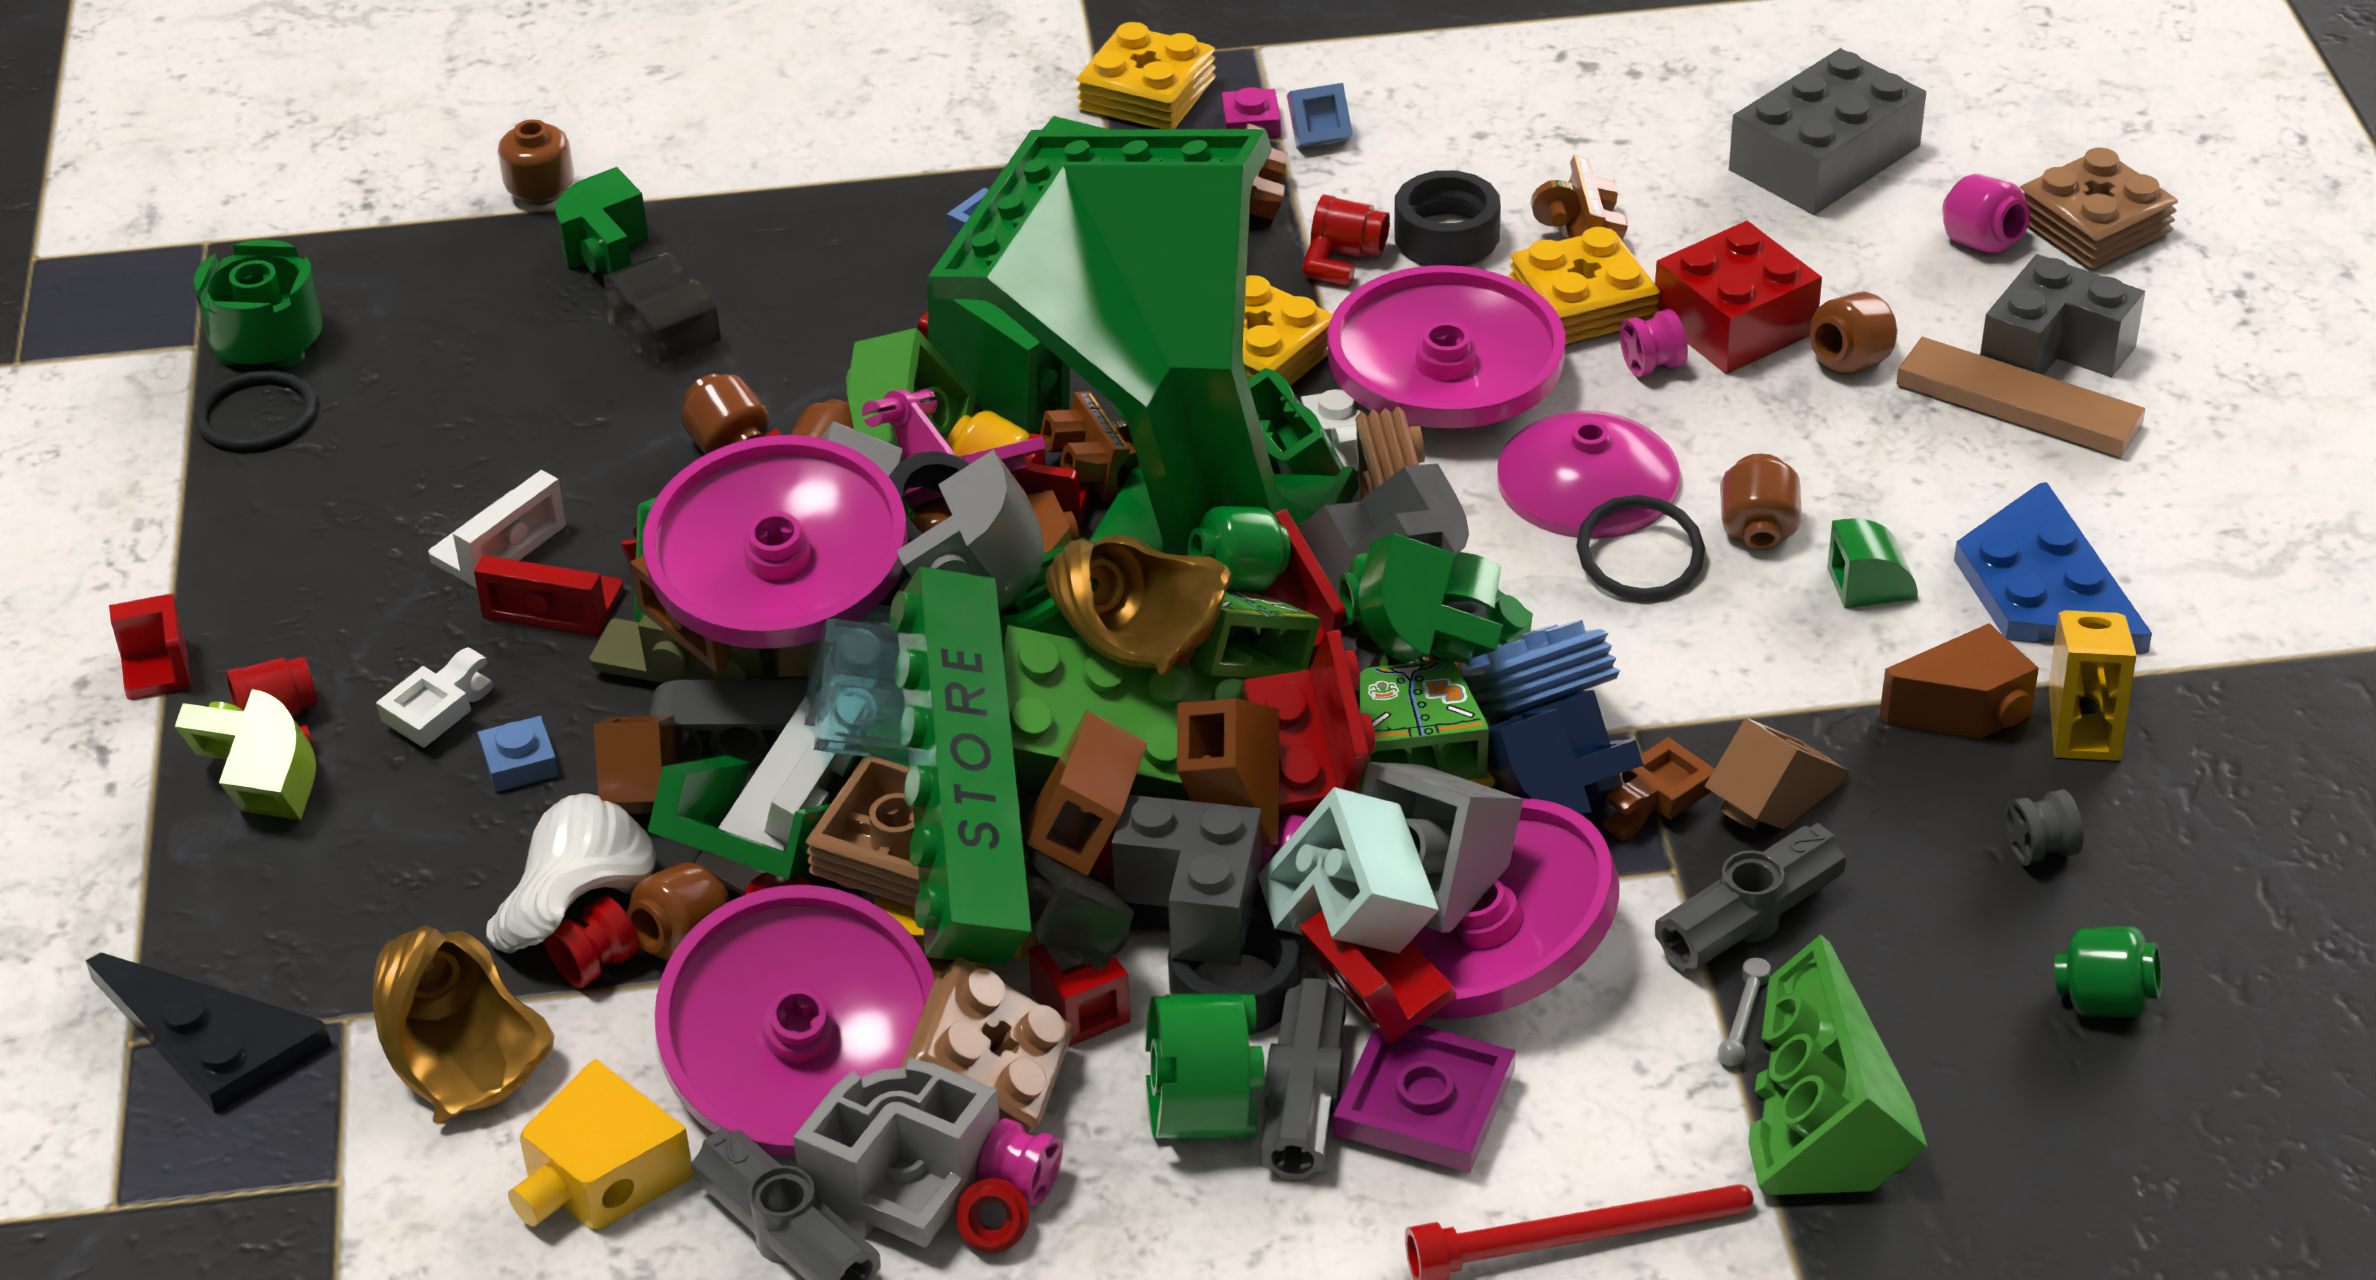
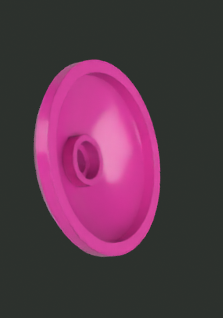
M1592 410L1558 413L1528 425L1506 443L1501 451L1497 465L1499 491L1506 504L1518 516L1538 528L1570 537H1578L1580 525L1591 511L1613 498L1643 495L1660 498L1673 504L1678 493L1680 480L1679 464L1673 450L1655 432L1633 419L1614 413ZM1639 507L1617 510L1600 520L1592 530L1591 538H1607L1628 534L1652 524L1664 514L1656 510Z

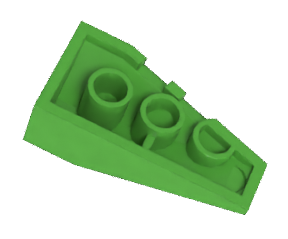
M917 328L854 342L851 367L846 376V392L855 430L900 447L892 425L886 423L877 427H870L864 422L865 419L878 413L862 416V407L867 401L881 400L889 391L899 389L908 390L910 393L928 389L934 393V397L921 403L937 400L935 412L926 416L945 441L959 419L964 415L973 417L976 392ZM903 453L901 454L899 463L905 460ZM905 499L902 500L907 517L909 518V514L912 509H909L907 500Z
M1820 934L1772 974L1768 982L1761 1038L1771 1046L1768 1069L1757 1074L1755 1093L1764 1099L1762 1119L1750 1124L1748 1140L1758 1186L1768 1195L1874 1191L1893 1174L1906 1170L1915 1161L1918 1154L1928 1147L1915 1104L1831 943Z

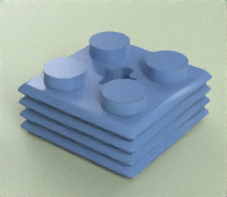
M1577 620L1560 626L1554 624L1521 635L1522 640L1504 645L1498 643L1496 651L1471 658L1470 663H1466V667L1462 668V677L1484 718L1513 715L1617 679L1621 670L1613 667L1617 658L1609 654L1613 645L1605 642L1609 633L1602 629L1586 631L1583 620Z

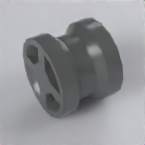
M2065 789L2047 792L2044 798L2037 802H2033L2026 797L2010 800L2007 803L2004 816L2008 842L2016 859L2023 866L2041 863L2046 854L2056 853L2060 857L2078 855L2081 852L2084 842L2081 815L2075 800Z

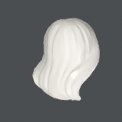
M582 793L561 799L547 810L538 822L532 835L525 872L518 886L499 906L497 913L487 923L486 936L488 942L497 950L512 954L518 949L538 945L546 937L553 934L559 927L568 907L577 897L589 890L609 887L617 889L622 894L631 895L633 888L644 878L651 876L654 871L656 852L653 841L647 832L623 808L615 803L601 800L598 795Z

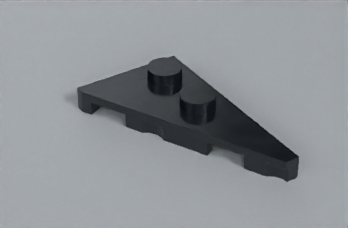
M102 952L86 960L92 981L214 1113L332 1045L327 1026L322 1020Z

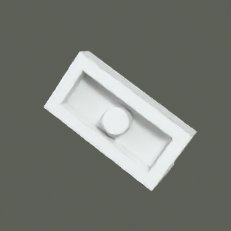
M540 470L430 548L428 551L430 562L477 588L474 570L483 555L519 561L567 526L559 479Z

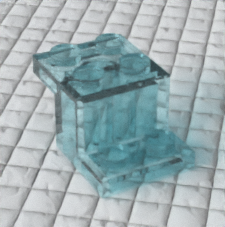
M878 605L858 622L826 618L820 639L810 642L804 725L815 726L814 750L863 757L871 755L886 760L909 762L908 747L902 746L899 735L901 718L905 709L903 689L897 688L895 684V666L900 651L898 632L893 631L890 626L891 606Z

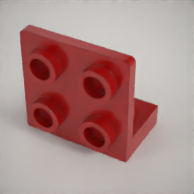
M1340 630L1325 632L1309 670L1245 679L1242 684L1241 693L1243 700L1279 709V813L1317 807L1334 787L1352 792L1359 777H1363L1364 767L1369 754H1374L1375 733L1372 720L1368 713H1359L1355 691L1360 688V671L1357 657L1353 650L1345 651Z

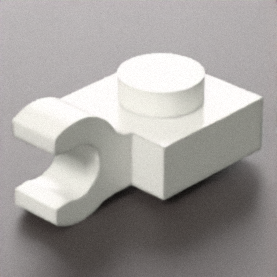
M1339 389L1328 390L1322 394L1301 396V404L1309 408L1316 415L1344 467H1354L1355 471H1357L1358 455L1355 418L1360 411L1368 416L1366 407L1355 401L1344 390Z
M467 647L457 652L450 662L437 673L422 666L376 702L380 720L425 748L471 711L469 702L478 701L491 691L494 686L493 682L477 672L487 664L486 657Z

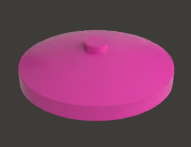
M1451 265L1421 266L1377 277L1355 289L1339 304L1331 318L1328 330V361L1333 376L1341 388L1355 401L1371 411L1375 410L1381 414L1384 408L1393 412L1398 406L1404 410L1407 423L1411 425L1432 428L1477 427L1515 417L1531 409L1548 396L1556 386L1563 371L1566 342L1565 330L1560 317L1551 304L1540 294L1521 282L1495 272L1471 267Z
M798 435L765 436L739 441L697 459L680 471L660 492L647 516L643 533V553L651 587L662 606L673 618L688 629L711 640L733 646L761 649L783 648L814 642L836 634L860 621L873 611L893 589L904 567L897 550L908 544L905 511L900 494L888 475L876 463L865 455L842 444L821 438Z
M1523 798L1509 867L1451 932H1439L1424 926L1411 940L1423 955L1447 978L1456 992L1455 999L1428 1018H1472L1518 1006L1540 996L1561 983L1594 953L1606 936L1615 917L1619 902L1620 884L1618 872L1607 843L1592 822L1578 812L1563 805L1545 800Z
M787 885L755 891L724 904L702 919L684 937L672 954L661 977L656 996L655 1033L659 1059L673 1092L692 1116L713 1133L722 1127L727 1131L740 1129L767 1154L796 1157L793 1136L830 1090L853 1070L859 1077H863L882 1069L900 1068L935 977L930 963L913 936L890 914L863 898L841 890L812 885Z

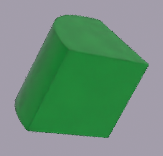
M1867 519L1832 520L1827 569L1844 608L1918 599L1916 582L1891 531L1883 525Z

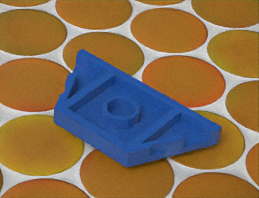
M2047 482L2037 484L1956 541L1955 563L2002 635L2008 640L2031 643L2041 641L2054 642L2058 614L2065 610L2119 613L2126 616L2136 654L2149 652L2152 632Z

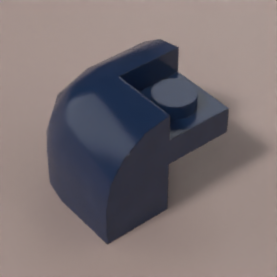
M1594 690L1580 691L1513 715L1490 719L1492 726H1488L1487 770L1496 780L1494 786L1497 790L1520 798L1554 802L1568 807L1579 814L1592 812L1590 803L1605 799L1611 790L1623 785L1624 781L1621 773L1643 766L1636 740H1609Z

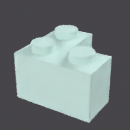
M1336 787L1327 794L1257 875L1275 929L1303 935L1299 925L1322 910L1333 939L1397 954L1408 945L1439 910L1400 804Z

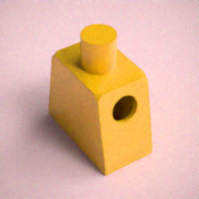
M2067 610L2058 614L2049 679V699L2055 758L2121 761L2136 662V651L2126 616L2122 614ZM2079 697L2092 699L2098 704L2099 710L2092 714H2081Z
M595 1058L523 1128L519 1138L528 1177L509 1190L508 1197L519 1217L530 1226L538 1225L562 1207L587 1228L602 1229L681 1185L693 1176L686 1127Z

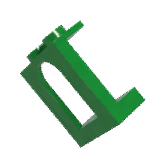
M725 755L662 767L648 832L788 880L811 875L809 872L811 864L808 863V858L811 855L807 853L810 845L806 843V839L831 804L795 811L786 851L718 828L744 790L750 762Z

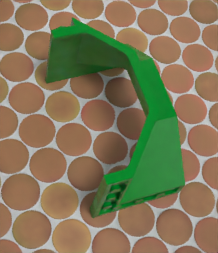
M1266 129L1031 130L927 276L935 299L983 300L999 307L1123 413L1141 469L1133 468L1091 537L1090 541L1094 543L1107 536L1127 535L1141 540L1156 551L1165 554L1188 556V540L1192 530L1199 527L1202 517L1213 507H1263L1272 514L1286 509L1298 527L1325 505L1351 503L1359 488L1354 467L1343 466L1338 476L1274 474L1243 363V334L1250 194L1257 174L1272 152Z

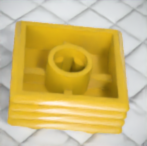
M1124 23L1117 28L1076 78V81L1080 83L1076 88L1080 91L1077 99L1081 101L1077 107L1083 111L1153 128L1175 129L1216 77L1212 73L1216 68L1212 64L1215 57L1211 55L1215 48L1209 44L1197 42L1196 38L1190 34L1178 33L1170 36L1148 31L1147 26L1142 23Z
M1593 227L1587 229L1582 236L1562 241L1539 240L1534 242L1529 249L1516 251L1510 255L1513 261L1510 267L1513 271L1509 276L1533 289L1551 304L1562 321L1565 330V345L1619 332L1623 321L1636 317L1643 321L1651 320L1654 313L1658 312L1655 304L1659 302L1656 294L1660 290L1612 229Z
M1246 276L1243 363L1247 379H1250L1264 368H1268L1281 374L1291 386L1328 355V330L1333 314L1316 307L1315 302L1307 297H1294L1270 286L1268 280L1261 276Z

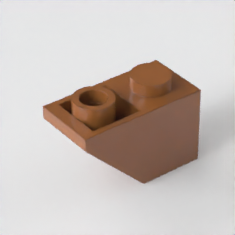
M1238 698L1178 703L1177 773L1190 800L1193 802L1261 808L1262 846L1278 845L1279 709Z
M1086 709L1021 827L1026 844L1088 876L1122 814L1147 742Z

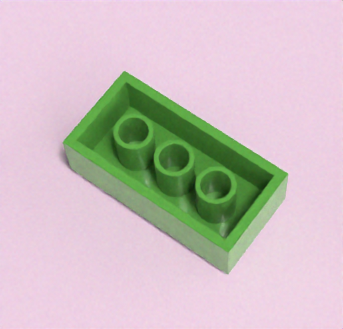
M1007 625L1001 639L1016 785L1018 788L1037 792L1042 791L1087 709L1147 742L1129 795L1191 801L1177 773L1178 703L1232 698L1243 700L1241 693L1242 684L1245 679L1252 678L1210 676L1188 663H1175L1168 675L1162 676L1158 674L1157 668L1137 669L1123 667L1095 652L1085 641Z

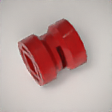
M602 895L585 905L582 916L577 918L576 922L563 919L554 933L544 940L548 955L556 969L568 983L578 989L599 978L602 965L610 962L615 964L623 963L639 953L640 949L639 937L630 918L622 907L607 895Z

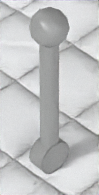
M1751 958L1743 964L1742 979L1746 983L1729 1038L1723 1041L1717 1050L1719 1060L1729 1067L1741 1064L1745 1058L1746 1051L1742 1041L1758 989L1769 982L1771 966L1769 962L1761 958Z

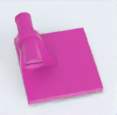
M905 389L889 391L883 399L867 401L863 405L862 416L878 413L864 420L868 426L877 427L886 423L893 426L899 445L903 449L904 459L915 453L941 451L956 455L926 416L934 413L937 408V400L921 403L935 396L931 390L923 389L913 393ZM1042 436L961 456V458L971 464L994 449L1013 475L1027 468L1024 460L1025 457L1047 447ZM916 487L906 490L902 500L906 499L909 509H913L917 505L944 496L932 489Z

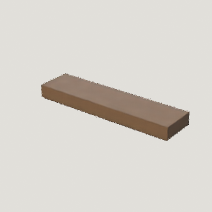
M1923 336L1899 366L1896 384L1901 387L2116 457H2122L2143 425L2146 410L2145 407Z

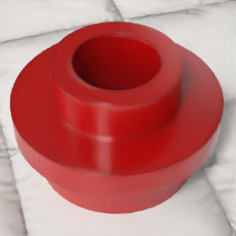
M985 1178L970 1185L961 1195L955 1212L956 1225L962 1238L973 1248L987 1253L1002 1252L1017 1244L1025 1234L1030 1219L1029 1205L1022 1191L1013 1183L1001 1178ZM996 1201L1002 1204L1007 1213L1005 1224L996 1228L985 1225L980 1217V1208L984 1203Z

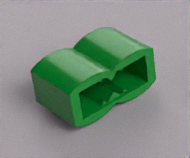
M1264 368L1248 379L1271 466L1275 467L1279 474L1338 476L1344 466L1316 415L1309 408L1299 403L1287 380L1278 372L1268 368Z

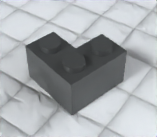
M2036 254L1986 313L1980 355L2044 375L2057 359L2112 378L2136 348L2145 290L2124 284L2113 277L2101 276L2071 266L2057 258H2048Z
M1128 795L1112 840L1115 901L1169 907L1171 959L1240 966L1259 883L1257 875L1262 870L1261 808Z

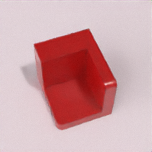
M1031 433L1028 440L1042 436L1044 439V435ZM1045 449L1025 457L1024 460L1027 468L1016 473V480L1025 494L1030 495L1052 489L1062 511H1072L1078 530H1080L1094 496L1093 484L1079 485L1078 472L1073 469L1046 466Z
M173 593L109 605L110 621L121 657L123 684L127 699L134 700L191 689L186 641Z
M1042 943L1028 948L1031 993L1040 1005L1052 1007L1063 1019L1073 1025L1074 1031L1068 1047L1131 1022L1128 973L1116 956L1097 964L1093 961H1086L1061 971Z

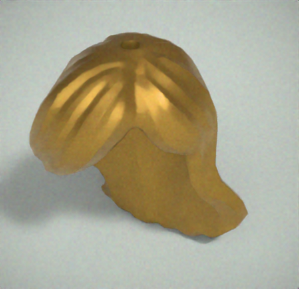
M1127 535L1107 536L1099 539L1096 543L1084 538L1076 541L1070 540L1063 552L1057 554L1046 572V584L1052 600L1063 618L1086 644L1106 659L1123 667L1137 669L1157 668L1158 674L1162 676L1168 675L1175 663L1179 662L1182 657L1191 654L1210 637L1212 629L1220 616V608L1224 603L1226 589L1230 586L1232 579L1228 567L1212 557L1165 554L1152 549L1141 540Z
M424 925L415 931L402 934L396 939L388 940L379 952L373 978V1009L378 1038L385 1056L400 1079L414 1092L434 1105L435 1113L432 1121L435 1124H443L450 1118L463 1112L502 1103L521 1087L537 1066L552 1052L555 1035L545 1018L521 1003L509 991L490 952L472 935L462 931L442 934L436 928Z

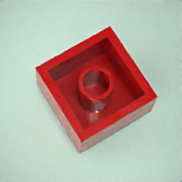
M1747 220L1656 260L1655 285L1660 292L1656 294L1659 302L1655 305L1658 311L1666 309L1674 311L1684 327L1687 344L1723 373L1729 374L1809 337L1811 319L1816 309L1820 306L1822 276Z

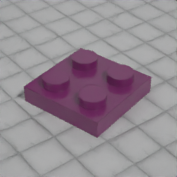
M1419 1024L1389 1045L1374 1028L1333 1114V1135L1471 1173L1515 1071L1516 1050Z

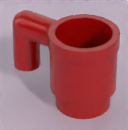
M1323 194L1317 203L1312 221L1311 243L1302 265L1304 275L1309 279L1350 287L1354 278L1355 265L1330 260L1331 252L1364 258L1365 255L1381 257L1389 235L1390 214L1375 210L1374 206L1370 204L1339 199L1335 196Z
M304 656L288 661L281 657L248 667H238L226 671L232 703L243 711L252 689L275 697L286 707L292 717L299 716L300 710L318 705L315 686ZM307 725L300 726V729L313 748Z

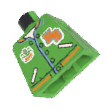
M1226 590L1224 603L1220 608V616L1212 629L1210 637L1196 648L1195 655L1188 662L1210 676L1258 678L1308 670L1321 618L1259 591ZM1245 628L1257 635L1260 634L1261 628L1265 629V632L1259 640L1253 641L1247 636Z
M1384 653L1380 659V666L1366 668L1360 673V714H1369L1375 733L1374 754H1369L1364 767L1363 777H1359L1361 792L1368 762L1420 764L1466 780L1487 778L1489 728L1454 662L1444 659L1420 662L1417 659L1403 663Z

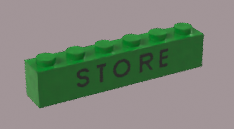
M919 566L905 590L898 591L894 596L890 610V626L893 631L898 632L900 651L895 666V684L897 688L903 689L905 709L901 718L899 735L902 746L908 747L910 768L905 781L904 794L906 804L913 806L915 826L909 852L911 864L918 867L920 891L915 903V922L917 927L922 928L924 932L926 957L955 960L956 957L961 956L974 963L1005 966L1032 931L996 580L990 577Z

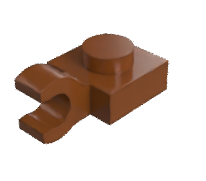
M1667 737L1641 754L1643 766L1622 773L1624 784L1614 788L1606 796V802L1616 808L1617 811L1603 820L1602 827L1621 841H1624L1640 830L1653 810H1657L1669 820L1712 792L1704 786L1713 773L1714 768L1670 737Z

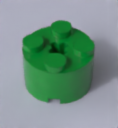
M263 239L233 245L234 254L219 261L217 260L216 253L204 260L195 273L194 288L207 341L213 351L215 360L221 365L227 366L272 363L277 367L283 368L291 367L301 362L305 357L304 350L319 336L323 324L311 264L308 258L305 256V259L298 256L296 247L287 242Z
M1253 993L1167 994L1166 996H1152L1150 998L1146 1021L1145 1052H1151L1150 1075H1146V1098L1152 1136L1168 1139L1256 1137L1257 1103L1255 1095L1249 1094L1250 1090L1263 1089L1264 1054L1262 1046H1249L1248 1036H1254L1256 1031V1001Z

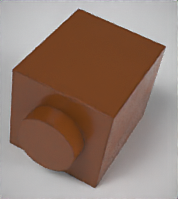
M675 716L610 717L595 723L594 738L598 796L603 801L619 803V806L628 814L651 813L662 767L677 764Z

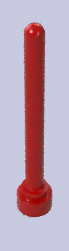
M1736 1184L1457 1233L1454 1227L1442 1228L1438 1222H1432L1406 1228V1255L1413 1280H1449L1450 1273L1461 1271L1463 1263L1743 1214L1752 1208L1754 1196L1747 1186Z

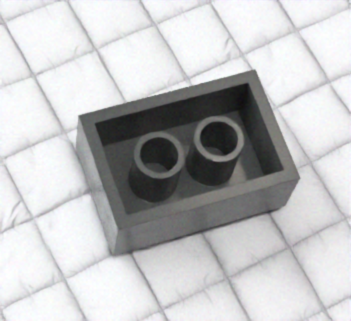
M1839 48L1733 115L1729 170L1815 215L1920 146L1927 91L1904 80L1897 74L1890 73L1860 58V56L1853 52Z

